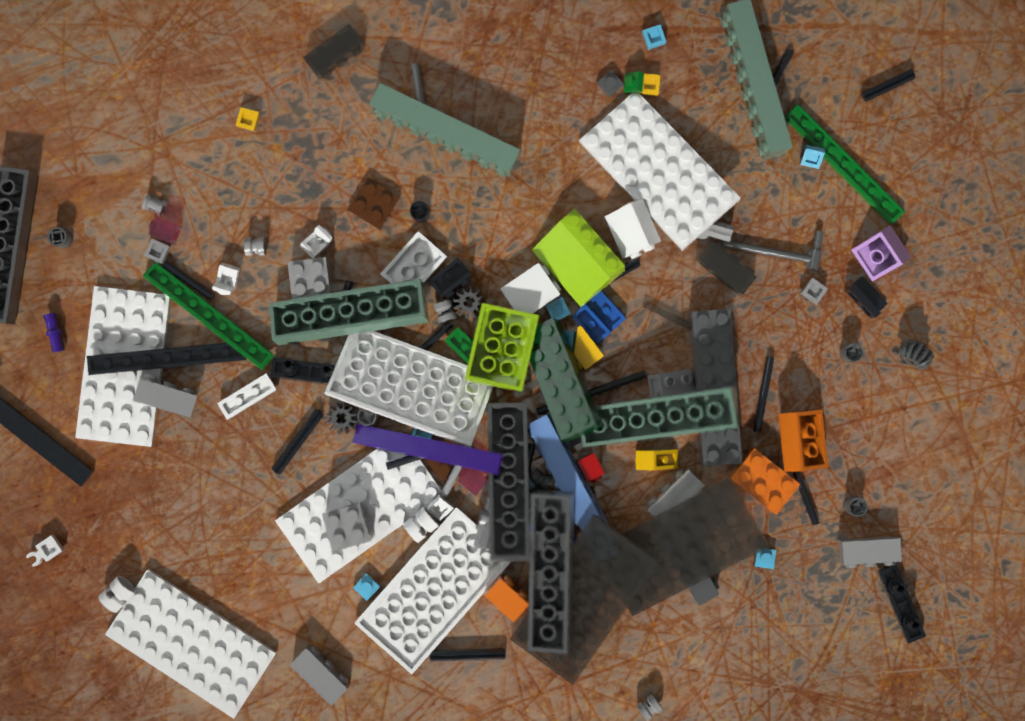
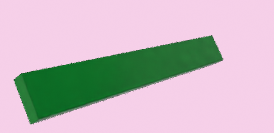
M799 104L784 116L785 121L810 146L825 149L823 159L889 225H892L905 212Z
M156 261L143 274L147 281L166 294L260 370H263L273 359V353Z

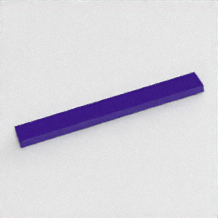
M357 424L352 441L359 445L499 475L503 459L502 454L364 426L362 424Z

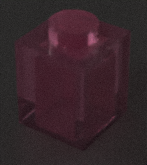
M155 217V220H152L149 225V235L175 245L182 227Z
M463 468L458 475L460 477L458 482L475 496L488 481L477 470Z

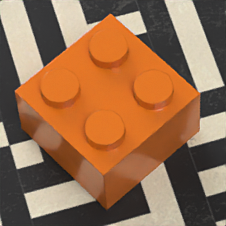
M500 574L485 591V597L514 623L529 606V594L520 587L518 589L514 586L515 581L506 574L504 576Z

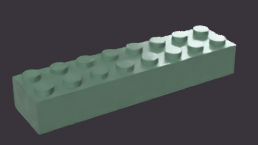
M741 0L727 4L721 15L722 17H720V23L727 33L725 36L726 44L728 47H731V61L737 68L736 79L738 83H741L743 89L741 90V96L743 101L747 103L746 114L753 124L751 131L753 137L757 138L758 155L762 156L763 160L784 155L793 146L751 0Z
M379 83L370 102L376 117L382 120L387 118L398 128L404 126L410 129L409 132L419 137L421 134L427 137L426 140L434 145L437 143L442 144L445 150L451 153L456 151L461 154L462 158L468 161L473 159L482 168L488 169L490 167L496 170L495 173L505 178L506 175L511 177L520 158V149Z
M421 279L269 303L272 340L279 346L429 322L425 285Z
M735 386L595 405L603 426L582 435L581 438L583 447L737 428L740 426Z

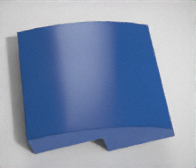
M603 290L572 316L597 345L627 318Z

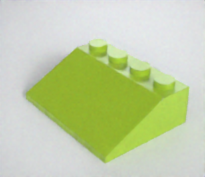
M576 209L560 220L532 249L533 253L580 307L585 305L625 271V265Z
M482 303L465 380L486 386L523 391L539 315Z

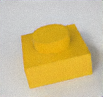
M644 74L643 90L639 94L658 96L660 75Z
M240 107L236 126L255 132L260 113Z

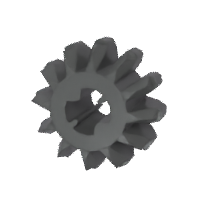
M470 286L469 292L463 287V295L458 291L456 292L460 299H453V302L459 303V305L454 306V309L462 308L458 315L461 316L466 312V319L469 318V313H472L473 318H476L474 311L480 313L481 309L478 306L481 307L482 302L479 301L485 299L484 295L477 297L480 294L479 289L473 294L472 286ZM467 298H470V300L474 299L475 301L470 308H468V305L464 306Z
M913 339L907 340L899 351L901 359L910 366L912 365L920 370L926 369L928 365L930 366L934 358L933 352L928 347Z
M337 402V410L331 406L329 409L333 414L326 413V416L332 419L326 421V423H333L334 425L330 430L333 431L337 428V434H341L342 429L345 434H348V427L352 430L355 429V426L351 423L359 422L357 419H353V416H357L358 412L351 413L355 407L352 405L347 409V402H344L342 407ZM339 414H340V415H344V414L346 415V416H345V420H346L345 423H344V421L341 422V423L339 422V420H340Z

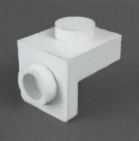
M318 225L315 231L301 242L300 247L315 259L330 245L332 236L327 229Z
M221 263L218 269L217 280L212 290L222 295H231L237 287L240 268Z

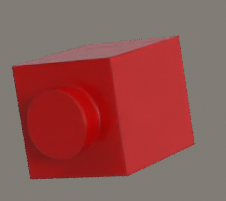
M594 452L576 460L587 482L595 483L602 479L601 475L605 473Z

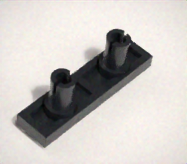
M273 357L270 377L328 385L336 365Z
M897 564L878 570V575L906 642L909 644L926 637L922 622L919 620Z

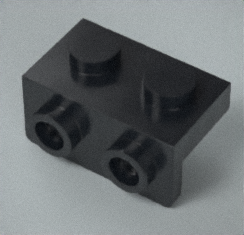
M456 258L428 282L442 299L445 297L449 299L456 294L455 289L460 285L465 287L472 281L470 279L472 274L462 261Z

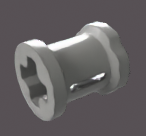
M148 194L143 201L142 209L151 210L161 217L166 212L168 201H161L154 198L152 194Z

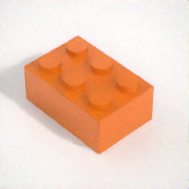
M809 410L779 414L784 472H801L828 468L823 411Z
M751 447L742 457V464H737L727 476L728 479L775 515L778 514L800 486L797 481L758 450Z

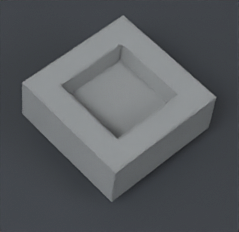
M151 239L144 256L164 264L171 247Z
M811 278L800 294L817 305L828 288L814 278Z

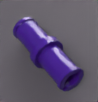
M56 313L43 315L48 331L46 336H49L52 353L65 350L61 338L62 330L59 329Z

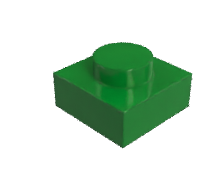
M640 71L625 73L623 92L627 94L642 92L644 73Z

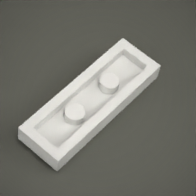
M266 373L217 404L226 419L229 420L278 389L269 374Z

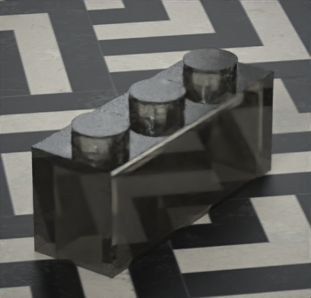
M348 24L303 58L319 80L322 78L326 79L332 74L334 69L343 67L349 58L361 54L365 46L352 26Z
M711 241L695 261L738 296H742L757 278L754 275L755 271L747 265L744 267L740 264V259L732 253L729 255L724 251L725 247L721 243Z

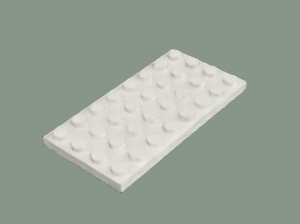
M632 93L579 140V143L634 201L644 200L651 219L682 251L740 200L737 193L639 93Z
M94 286L75 438L148 447L154 446L158 408L135 402L133 398L140 378L144 379L145 376L157 379L156 383L161 384L163 368L88 375L87 356L165 349L171 299L166 294Z
M369 331L348 335L325 390V395L471 448L493 387L466 381L465 375L468 365L381 333Z
M377 448L275 520L318 583H321L399 528L410 517H414L415 513L422 507L426 508L441 493L442 489L421 459L388 470L386 467L387 462L408 455ZM363 502L372 540L332 552L322 513Z
M458 507L451 512L354 623L411 674L415 672L510 564V562H490V550H482L473 546L479 526Z
M147 569L134 589L136 593L129 601H126L105 635L234 719L277 652L154 571Z

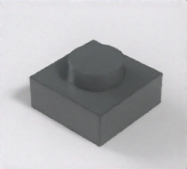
M612 70L597 82V85L608 98L624 86Z

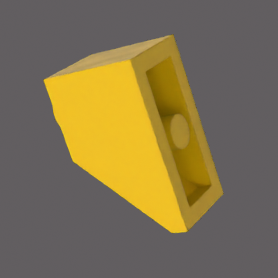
M580 325L576 330L573 353L579 368L586 370L604 355Z
M678 449L637 450L635 458L636 470L677 469Z

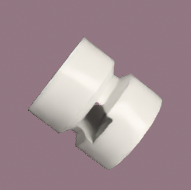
M422 507L415 513V518L410 517L403 523V526L409 535L419 543L427 536V532L431 533L439 524L433 515L425 507Z
M117 576L110 583V588H105L98 598L108 610L117 613L125 605V601H129L136 591L134 590L135 587L127 579Z

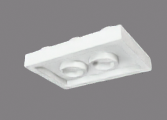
M418 231L381 272V275L390 283L421 279L425 283L447 256Z

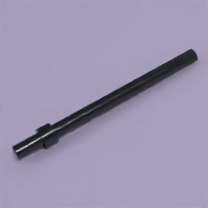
M643 370L589 389V393L592 397L646 378L645 371ZM547 405L536 408L538 416L550 412Z

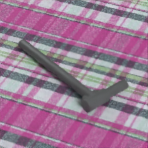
M816 231L813 249L807 255L735 241L727 242L722 240L721 247L806 262L805 265L808 269L818 270L824 232Z

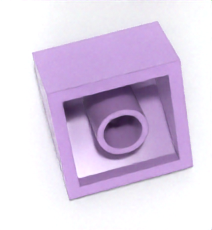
M891 225L852 249V252L872 281L899 267L911 258Z

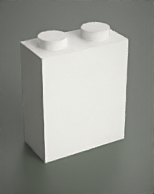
M643 199L631 202L605 216L623 259L629 256L631 259L637 258L642 255L641 251L644 250L645 253L655 249V244L661 242Z
M537 263L502 287L501 292L514 310L534 314L559 297L561 289L555 280L552 282L549 279L548 275H550V272L545 265L541 266Z

